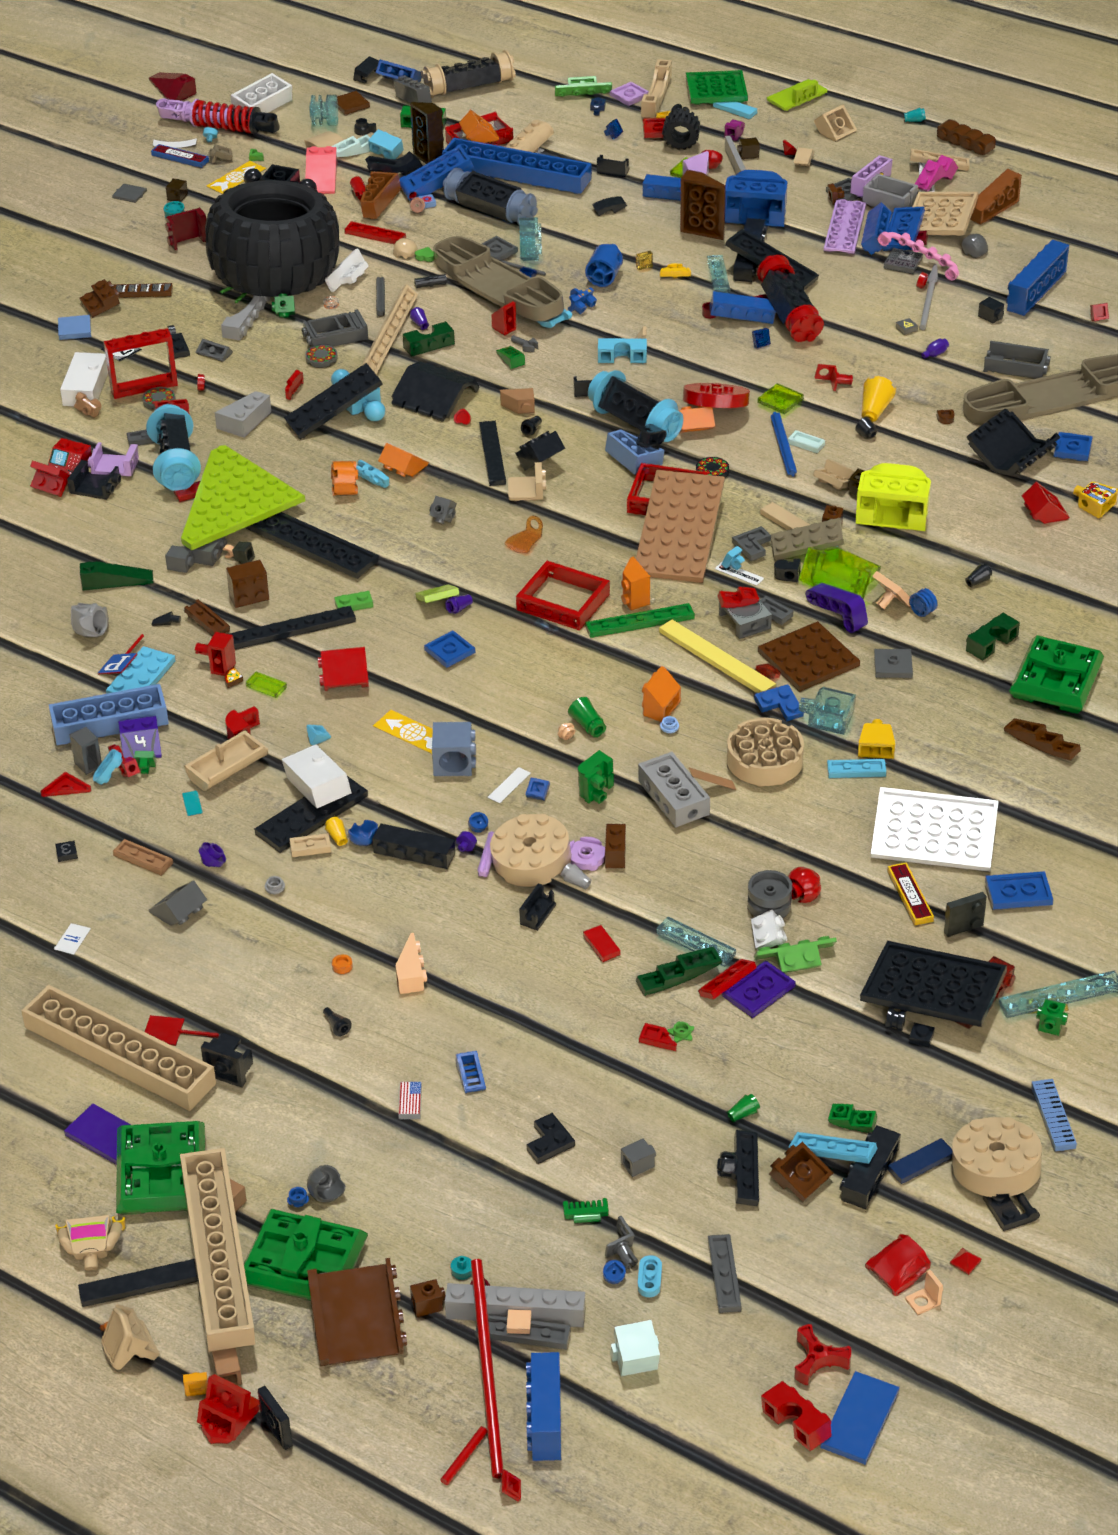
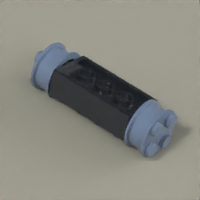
M454 168L443 181L446 199L456 200L459 204L511 223L517 222L520 226H527L538 212L537 200L534 194H525L520 187L475 171L463 172L461 168Z

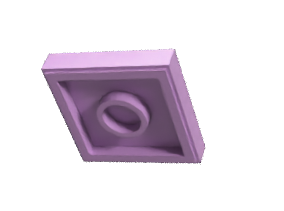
M629 82L611 90L610 96L630 106L641 101L643 95L648 94L649 91L633 82Z

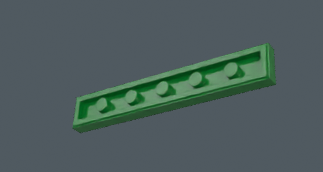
M690 603L588 621L585 622V627L590 638L664 625L670 620L676 622L695 619V613Z

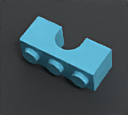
M598 338V363H614V359L618 356L629 357L630 363H647V339Z

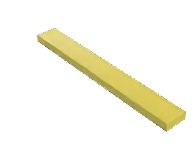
M670 620L659 627V633L754 692L760 693L776 688L775 682L676 621Z

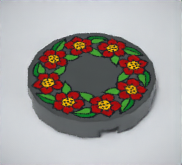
M316 345L306 351L305 358L306 362L310 363L311 366L324 368L331 366L330 363H335L338 359L337 350L332 346Z
M156 387L147 390L143 394L142 399L144 406L152 410L154 402L176 400L174 391L170 388Z

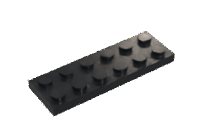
M743 229L726 241L725 246L742 255L745 259L752 261L757 266L767 256H785L793 267L795 275L804 290L818 280L819 274Z
M365 363L285 416L284 419L301 440L382 386L383 383L370 366Z
M347 776L351 794L319 808H316L304 796L254 828L255 835L281 853L291 847L290 838L308 836L323 826L328 819L337 817L368 797V790Z

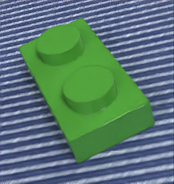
M370 591L334 597L337 609L351 606L352 610L355 611L373 607Z

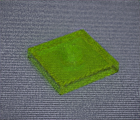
M776 383L758 397L757 403L779 413L786 414L804 400V394Z

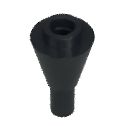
M329 1007L323 1010V1014L328 1018L336 1036H343L350 1031L352 1027L350 1019L334 1013Z

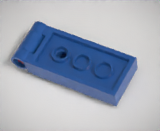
M461 145L407 176L401 177L399 179L400 186L408 200L411 201L413 198L430 195L435 190L444 187V179L447 178L454 168H461L463 172H470L474 169L471 159Z

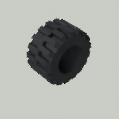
M676 109L673 113L670 112L666 116L662 135L666 144L671 145V148L674 149L676 147L677 150H680V148L686 150L687 147L691 148L698 141L700 121H698V116H694V112L690 113L687 109L686 111H683V109L677 111ZM682 126L687 128L689 131L679 132L675 129V127Z

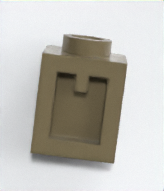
M214 144L213 149L211 148L209 151L210 161L213 164L217 157L221 160L229 161L233 157L230 148Z

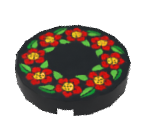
M706 457L697 462L696 471L708 472V475L726 478L729 475V464L726 460L719 457Z

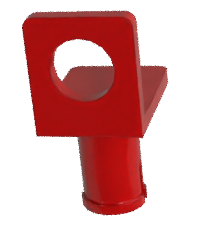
M817 365L815 379L830 380L833 391H836L837 384L852 385L853 375L839 374L835 365ZM822 369L829 371L826 375H820L819 372Z

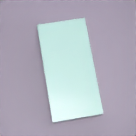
M797 430L788 438L790 445L814 453H818L825 446L824 439Z

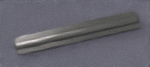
M384 277L376 278L377 316L385 315Z

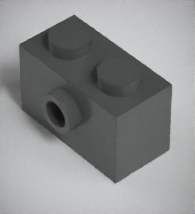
M87 727L70 734L74 763L86 775L97 770L102 763L98 738Z

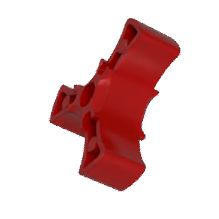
M807 1324L797 1329V1342L806 1349L807 1357L803 1362L795 1366V1380L808 1385L812 1374L826 1366L830 1368L831 1366H838L849 1370L851 1364L850 1346L832 1347L833 1345L827 1346L814 1335L812 1324Z

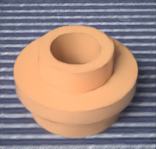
M572 723L562 724L558 729L557 735L559 738L564 740L570 739L576 732Z

